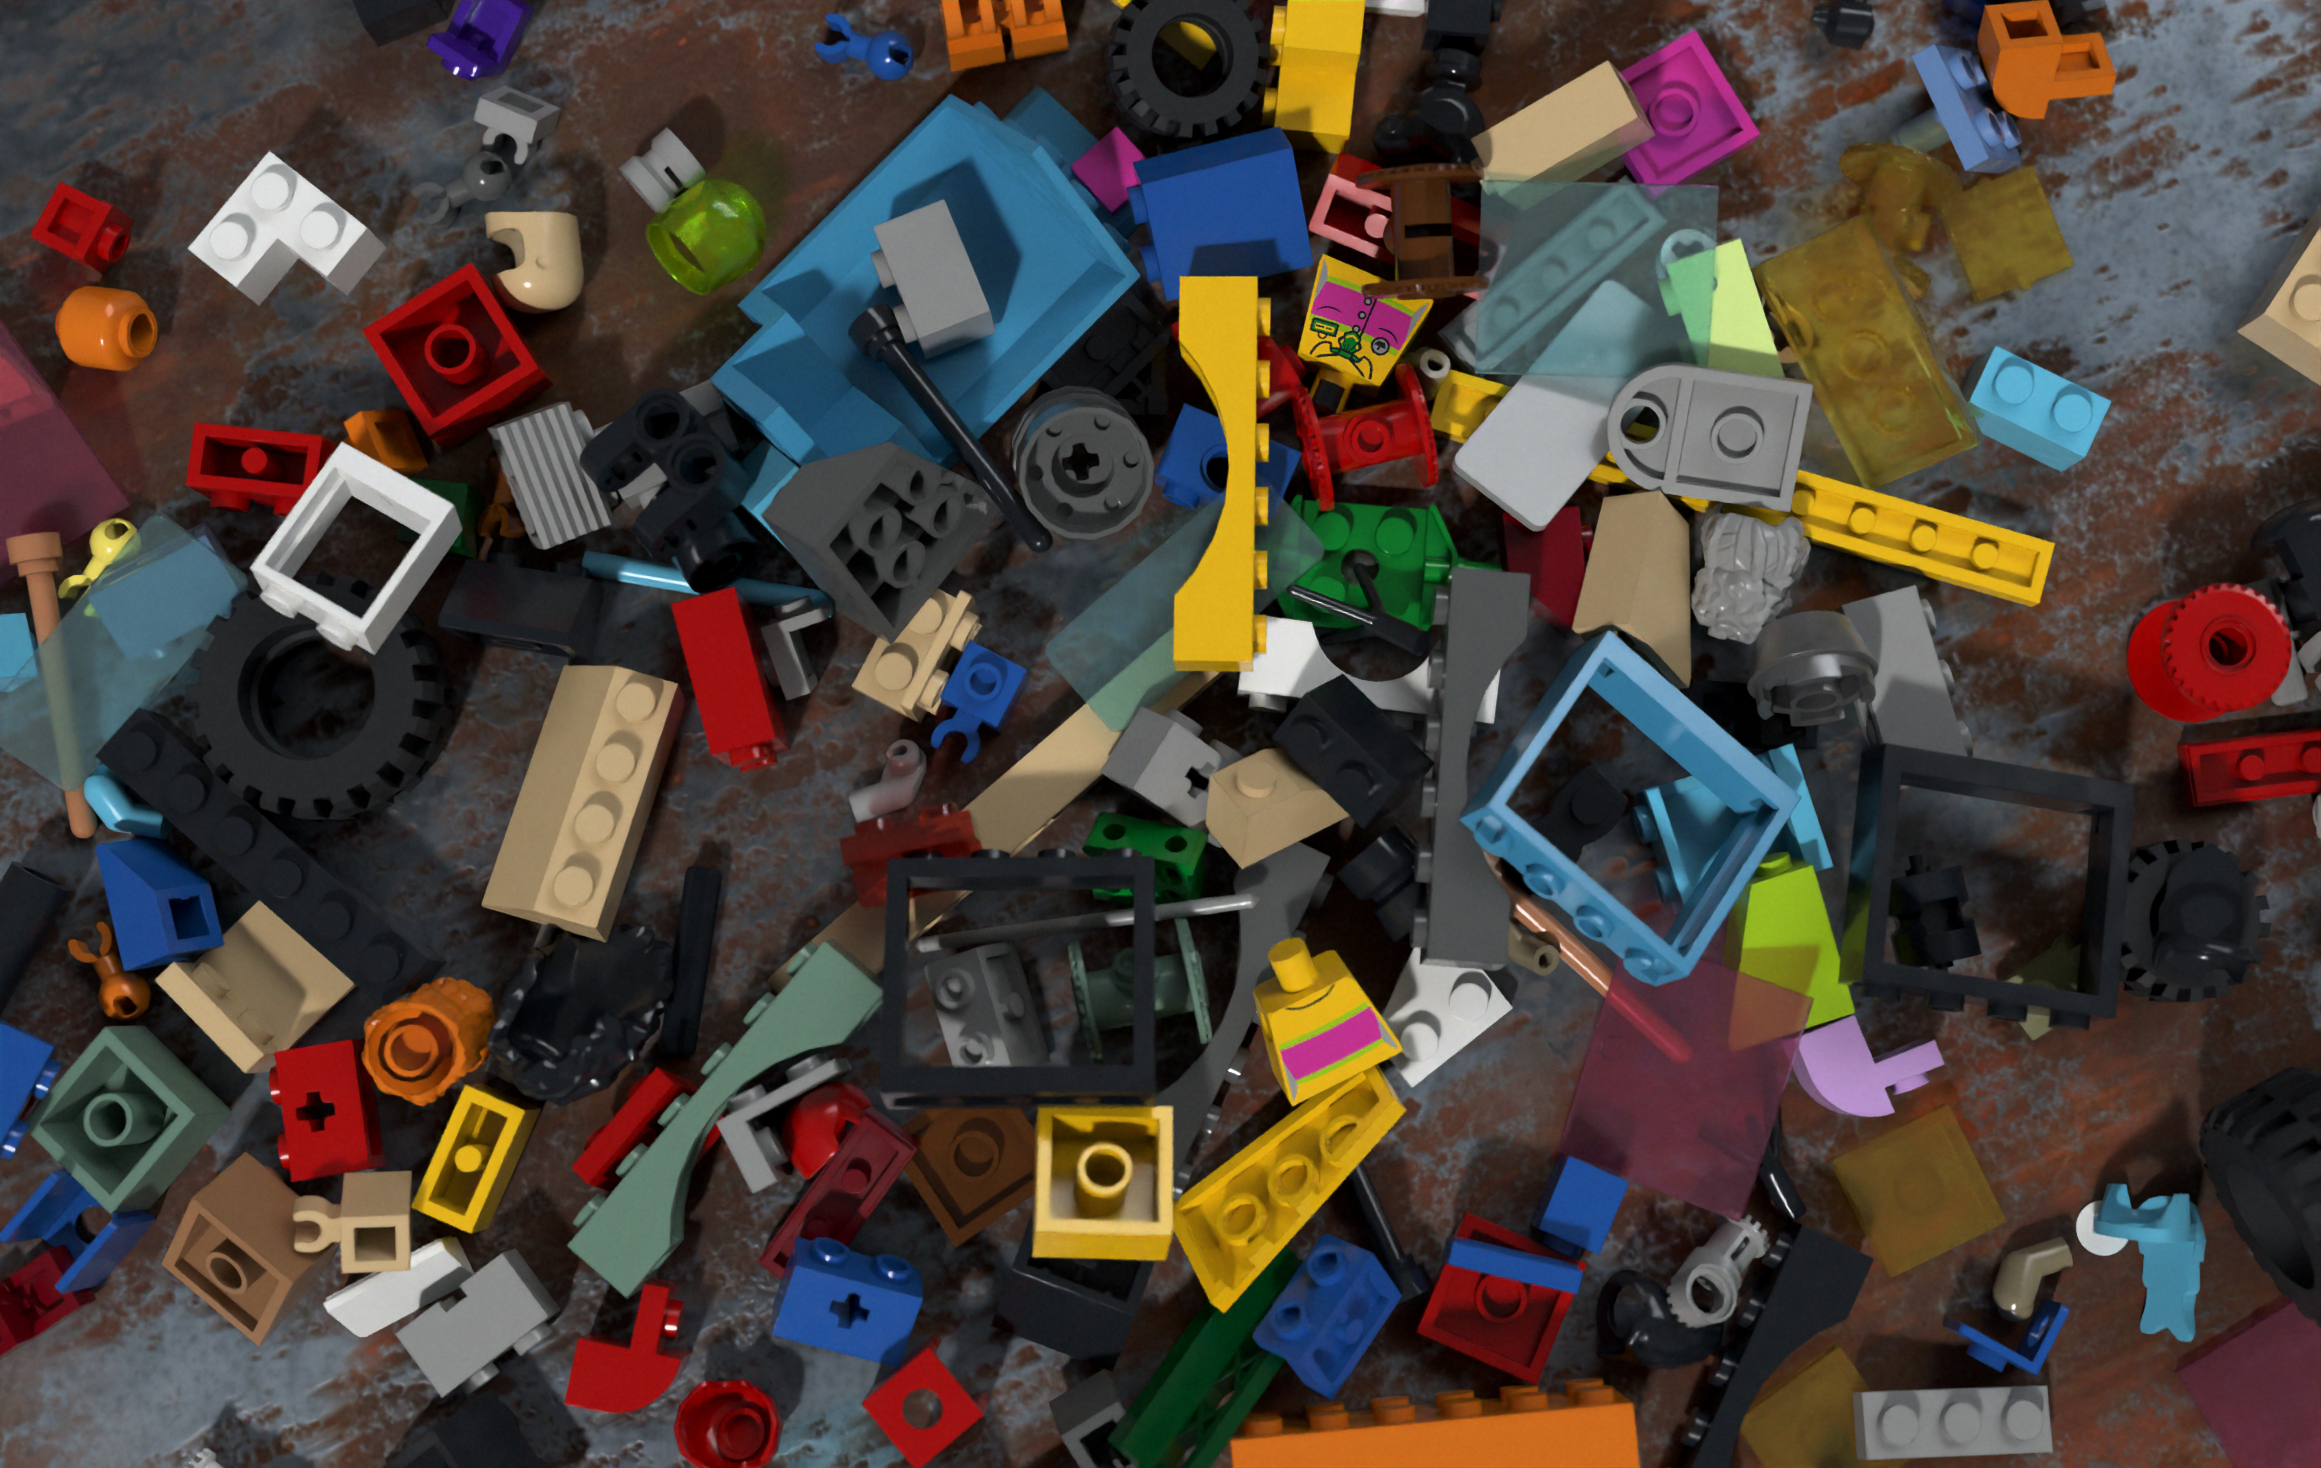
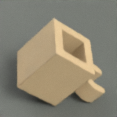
M412 1171L344 1173L341 1204H331L328 1200L313 1195L295 1199L293 1221L311 1220L319 1224L312 1228H296L295 1250L306 1253L317 1252L327 1247L331 1242H341L342 1273L410 1271L413 1236V1208H411L413 1203Z

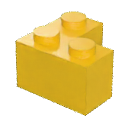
M1287 0V6L1274 5L1268 65L1280 66L1278 88L1265 87L1262 125L1280 126L1292 149L1340 154L1341 151L1346 152L1351 127L1355 76L1361 51L1365 0Z

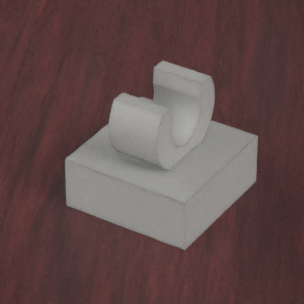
M503 85L479 97L473 121L489 127L483 136V148L485 151L493 152L501 148L504 134L512 136L517 144L514 163L521 165L535 155L538 140L555 132L561 108Z

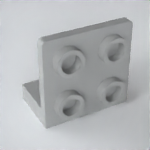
M818 1053L786 1070L785 1074L790 1083L773 1091L770 1084L758 1085L726 1103L731 1114L717 1121L716 1124L752 1193L766 1189L791 1176L786 1162L790 1161L781 1144L780 1129L776 1124L766 1127L762 1118L795 1101L801 1094L820 1084L828 1083L852 1070L846 1058H835L830 1061L827 1053L822 1055Z

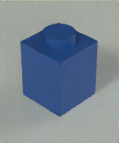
M1560 1153L1533 1216L1531 1225L1546 1231L1542 1244L1568 1256L1578 1259L1582 1247L1599 1255L1629 1181L1572 1156Z

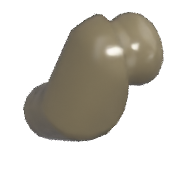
M2061 1236L2012 1251L2002 1259L1992 1288V1298L1997 1305L1998 1313L2005 1320L2020 1322L2028 1319L2033 1313V1302L2035 1301L2041 1277L2073 1266L2070 1249Z

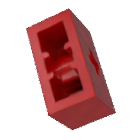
M350 1039L274 1052L276 1066L270 1069L269 1086L274 1103L282 1105L285 1128L278 1135V1153L283 1168L285 1170L290 1169L292 1182L386 1166L375 1081L362 1063L365 1039ZM324 1102H333L335 1115L328 1116L325 1119H316L314 1114L315 1106H320Z

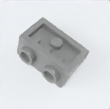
M1014 940L973 948L925 966V975L953 1066H1039L1051 1062Z

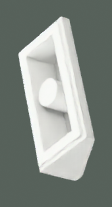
M450 1235L437 1239L412 1252L410 1271L374 1272L327 1297V1301L323 1304L327 1312L352 1333L359 1337H367L460 1288L459 1285L474 1275V1271L457 1237Z

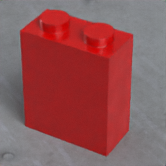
M735 587L671 604L711 755L729 767H739L741 773L758 771L778 764L776 754L791 750L775 689L769 683L763 667L761 652L764 649L752 605Z

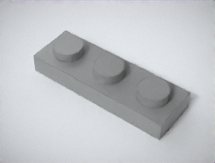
M2047 1385L1852 1392L1857 1459L1877 1460L2053 1452Z

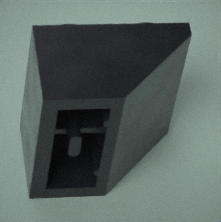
M1032 1212L991 1326L1113 1372L1156 1260L1032 1257Z

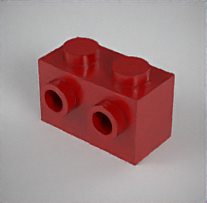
M194 422L186 486L211 499L210 507L217 510L249 513L251 504L274 506L273 514L287 518L335 452L337 446L321 435Z

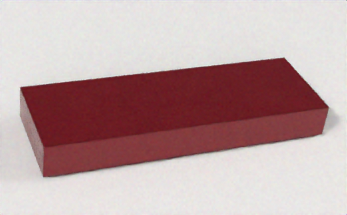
M873 1106L868 1107L862 1114V1122L859 1125L855 1124L839 1146L838 1151L828 1161L757 1260V1263L781 1280L796 1237L811 1241L821 1237L830 1238L849 1247L919 1150L922 1143Z

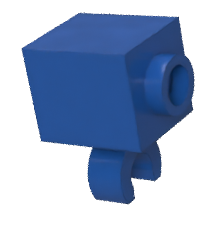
M970 640L940 696L944 705L956 711L952 719L941 722L935 728L931 737V746L940 751L945 739L953 733L963 734L968 740V746L960 761L970 766L977 759L981 750V739L978 733L982 725L1000 735L1002 734L1030 681L1028 670Z

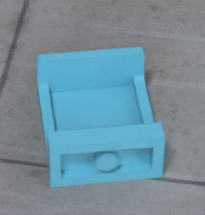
M1793 743L1755 756L1801 796L1800 801L1765 856L1779 852H1788L1790 858L1797 857L1812 864L1815 872L1833 867ZM1693 775L1636 793L1639 806L1632 807L1631 809L1637 834L1643 844L1651 842L1659 866L1651 869L1656 893L1663 905L1671 903L1674 915L1681 912L1741 818Z

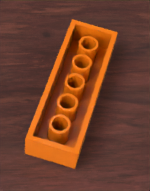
M1602 1378L1564 1381V1392L1553 1393L1539 1392L1538 1385L1534 1384L1507 1385L1499 1388V1398L1488 1399L1474 1398L1473 1390L1443 1391L1434 1394L1435 1404L1424 1405L1409 1404L1408 1396L1378 1397L1370 1399V1410L1349 1412L1344 1410L1343 1402H1321L1306 1405L1305 1416L1284 1418L1279 1417L1278 1408L1251 1409L1229 1441L1231 1468H1640L1633 1402L1614 1389L1613 1386L1604 1385Z

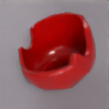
M833 1081L823 1083L801 1094L788 1108L780 1126L781 1144L786 1155L805 1180L812 1178L838 1151V1141L842 1142L846 1138V1120L856 1125L862 1122L861 1112L871 1106L870 1100L862 1089L850 1083Z
M742 1378L726 1381L705 1380L699 1383L679 1404L673 1430L680 1454L695 1468H762L770 1464L779 1450L783 1423L776 1401L756 1384L752 1385L751 1382Z

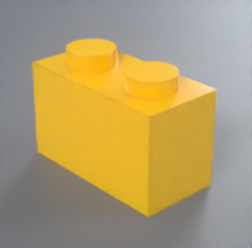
M483 1083L465 1085L411 1208L468 1233L488 1229L541 1108Z

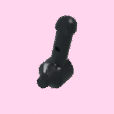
M1837 0L1829 7H1814L1810 18V25L1823 30L1829 44L1860 51L1864 42L1871 37L1874 30L1873 5L1867 3V0Z

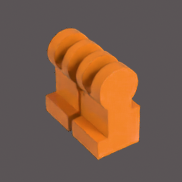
M940 0V12L951 72L1005 63L1002 35L1007 34L1011 36L1015 61L1070 51L1060 0Z

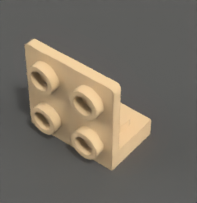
M937 588L892 645L879 637L877 638L852 684L853 689L920 724L927 712L937 715L944 705L940 696L949 681L950 674L948 672L957 655L960 657L963 655L970 640L975 643L978 642L984 627L979 624L980 612L974 597L961 590L957 598Z
M260 900L222 936L224 946L204 953L195 963L173 961L155 979L162 989L244 1073L269 1072L271 1067L276 1065L274 1052L292 1049L357 986Z

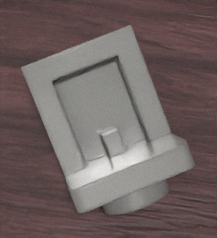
M808 595L773 607L776 618L769 620L761 627L768 650L761 652L766 676L773 688L782 687L786 701L811 693L819 684L800 628L826 620L833 613L829 601L812 605Z

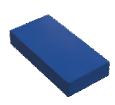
M1453 1235L1450 1238L1446 1237L1442 1260L1448 1265L1573 1294L1579 1293L1583 1275L1580 1267L1571 1262Z

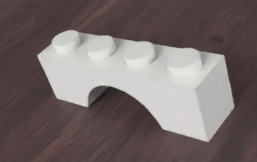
M1267 616L1266 654H1254L1253 672H1239L1236 697L1249 698L1248 708L1253 710L1286 713L1287 704L1297 705L1305 693L1344 674L1401 730H1412L1414 721L1424 722L1426 713L1436 714L1438 689L1427 688L1429 656L1417 669L1401 678L1382 682L1361 680L1344 673L1326 657L1317 641L1312 622ZM1441 639L1438 640L1433 649L1440 650ZM1500 670L1484 694L1472 726L1470 738H1476L1477 729L1487 730L1494 724Z

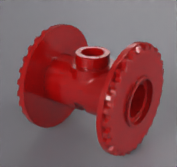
M1409 363L1396 365L1395 383L1397 399L1317 418L1306 387L1297 388L1293 391V412L1299 449L1302 452L1301 457L1312 493L1321 511L1334 510L1331 476L1411 457L1421 484L1426 488L1437 483L1438 458L1432 423L1420 382L1412 365Z
M2210 584L2192 591L2181 599L2165 602L2144 615L2130 636L2126 651V667L2133 689L2151 710L2173 721L2184 723L2204 722L2219 717L2226 712L2241 711L2254 707L2268 699L2280 687L2287 675L2292 657V641L2283 615L2264 595L2239 584Z

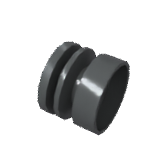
M1065 386L1042 394L1022 412L1011 434L1010 463L1027 508L1045 528L1064 537L1096 540L1121 531L1141 513L1152 492L1154 461L1145 436L1138 428L1133 417L1116 398L1094 387ZM1083 443L1088 453L1083 455L1081 466L1072 467L1067 458L1073 453L1072 445Z

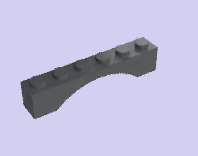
M1452 567L1444 586L1434 587L1431 624L1442 625L1440 650L1431 649L1429 653L1427 688L1438 689L1436 714L1426 713L1423 752L1433 753V762L1435 764L1432 767V778H1422L1420 784L1418 814L1419 817L1429 818L1428 843H1417L1414 881L1425 883L1423 908H1413L1410 925V947L1421 948V965L1498 971L1507 965L1511 898L1493 874L1481 846L1474 838V832L1458 819L1469 805L1466 762L1472 726L1484 694L1500 668L1516 653L1527 638L1531 574Z
M1299 841L1243 869L1239 867L1231 883L1233 895L1252 892L1260 900L1252 909L1237 910L1239 957L1233 991L1223 1018L1212 1035V1041L1208 1042L1203 1052L1176 1081L1156 1094V1106L1173 1107V1200L1176 1202L1179 1201L1194 1170L1193 1166L1184 1162L1193 1141L1198 1139L1207 1143L1223 1108L1212 1102L1223 1080L1235 1085L1251 1050L1240 1044L1251 1022L1261 1026L1253 990L1257 985L1273 978L1275 974L1268 959V952L1277 943L1289 938H1301L1305 941L1307 934L1296 928L1307 906L1319 911L1335 876L1325 872L1331 857Z

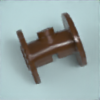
M1444 163L1413 164L1369 171L1356 176L1355 187L1357 189L1390 190L1392 216L1384 228L1383 239L1387 249L1394 255L1395 281L1362 285L1361 292L1364 298H1397V300L1433 299L1489 289V276L1455 277L1450 185L1485 179L1482 166Z

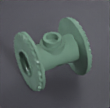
M1176 918L1174 922L1180 952L1156 957V1019L1193 1011L1202 1045L1212 1041V1028L1208 1012L1210 1005L1199 953L1197 949L1195 950L1187 919ZM1075 939L1068 943V955L1072 971L1070 979L1082 1034H1085L1093 1065H1106L1099 1031L1133 1024L1134 947L1121 951L1115 957L1111 967L1087 972L1080 941Z

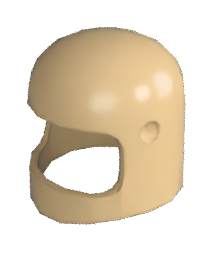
M489 212L485 214L488 240L508 246L513 252L516 268L497 273L491 277L494 290L502 303L519 312L537 314L563 309L578 298L584 285V271L577 216L561 212Z

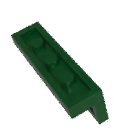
M1286 1245L1225 1313L1215 1307L1209 1298L1206 1300L1107 1440L1136 1468H1176L1185 1452L1194 1446L1195 1448L1181 1468H1211L1286 1360L1285 1358L1265 1349L1254 1355L1259 1345L1253 1339V1334L1303 1263ZM1232 1393L1225 1405L1216 1409L1222 1399Z

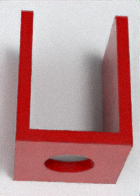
M937 1333L900 1363L899 1368H893L874 1384L861 1403L913 1468L923 1467L981 1418L990 1399L984 1391L972 1399L935 1354L942 1342ZM917 1389L931 1390L941 1400L943 1407L942 1416L931 1427L919 1428L913 1426L904 1415V1400L911 1392Z

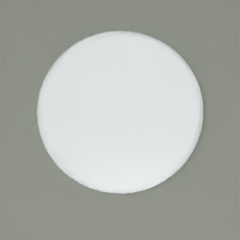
M2095 1201L2085 1206L2078 1215L2076 1221L2077 1237L2080 1243L2091 1253L2101 1256L2115 1254L2127 1244L2128 1239L2109 1237L2093 1232V1217L2100 1211L2102 1201Z

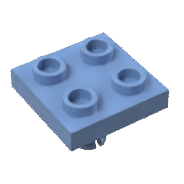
M1933 44L1911 56L1935 107L1898 127L1895 126L1890 129L1894 147L1905 163L1911 164L1918 157L1950 140L1965 171L2000 174L2022 162L2015 147L2022 143L2020 132L2007 111H1998L1989 92L1992 88L1979 54L1972 56L1969 50Z

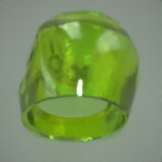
M707 178L697 182L679 197L664 204L645 229L648 244L666 271L687 290L701 296L707 295L751 271L763 255L768 233L766 217L758 200L740 184L723 178ZM669 232L682 241L692 252L704 272L692 266L679 253L669 236Z

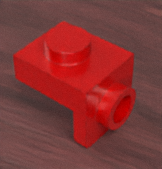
M60 181L29 236L37 242L105 276L111 263L119 261L127 251L131 240L130 229L135 221L115 205L105 200L100 202Z

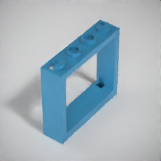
M1607 630L1577 647L1458 820L1474 832L1476 842L1484 850L1495 856L1503 857L1524 875L1523 878L1526 885L1533 892L1543 898L1555 901L1573 917L1574 925L1581 933L1595 941L1603 942L1623 959L1624 968L1632 976L1656 987L1689 976L1800 801L1801 796L1615 634ZM1587 684L1741 817L1663 939L1505 805Z

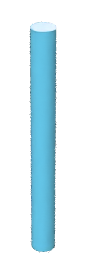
M586 550L583 557L582 567L589 569L588 576L696 595L709 594L694 592L675 565ZM741 577L731 585L720 589L735 587L750 604L772 608L808 595L812 605L829 601L821 590ZM829 601L832 612L834 613L835 607Z

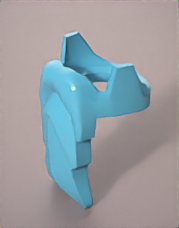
M2107 1184L2100 1211L2093 1217V1232L2109 1237L2138 1241L2139 1253L2144 1255L2142 1282L2147 1288L2146 1305L2140 1321L2141 1332L2155 1334L2168 1328L2177 1340L2191 1342L2196 1332L2194 1309L2196 1294L2200 1290V1262L2204 1260L2206 1237L2199 1208L2189 1200V1194L2180 1193L2174 1194L2173 1197L2158 1196L2149 1198L2138 1209H2132L2127 1185Z

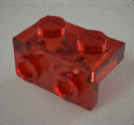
M947 803L919 810L920 821L894 826L892 817H885L855 824V835L840 838L839 842L844 865L853 870L860 905L864 908L886 905L887 858H905L906 854L915 850L938 851L944 855V858H970L972 852L983 849L976 817L969 810L958 812L956 803ZM910 891V899L944 891Z

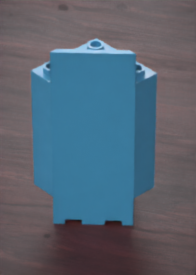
M1036 85L1001 121L982 102L977 101L971 106L950 94L738 304L739 308L759 330L709 380L724 395L722 400L730 408L750 423L766 441L798 468L804 464L892 442L949 469L959 459L958 455L884 361H875L872 356H863L848 336V329L851 324L867 309L882 303L888 304L891 309L903 304L895 284L883 289L869 253L880 249L873 227L940 200H945L991 310L996 332L925 360L918 340L908 344L905 343L904 346L974 436L979 439L1141 276L1126 256L1132 250L1126 240L1143 223L1135 225L1129 204L1111 218L1094 197L1070 173V166L1099 141L1046 90Z

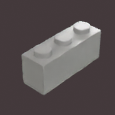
M1916 585L1844 604L1833 610L1832 612L1843 614L1851 620L1878 664V673L1874 678L1875 699L1870 704L1861 702L1860 698L1854 701L1868 750L1884 743L1972 757L1973 743L1970 732L1962 720H1956L1950 696H1953L1955 693L1951 670L1944 659L1938 660L1931 636L1936 633L1934 613L1929 602L1925 598H1919ZM1901 785L1900 790L1910 788V786Z

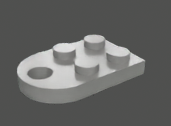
M1665 362L1649 366L1630 377L1618 390L1611 403L1607 416V438L1611 454L1618 467L1630 480L1651 491L1660 490L1661 493L1790 512L1814 384L1812 381L1679 362ZM1646 406L1654 410L1658 415V428L1648 439L1633 440L1623 433L1621 420L1630 408Z

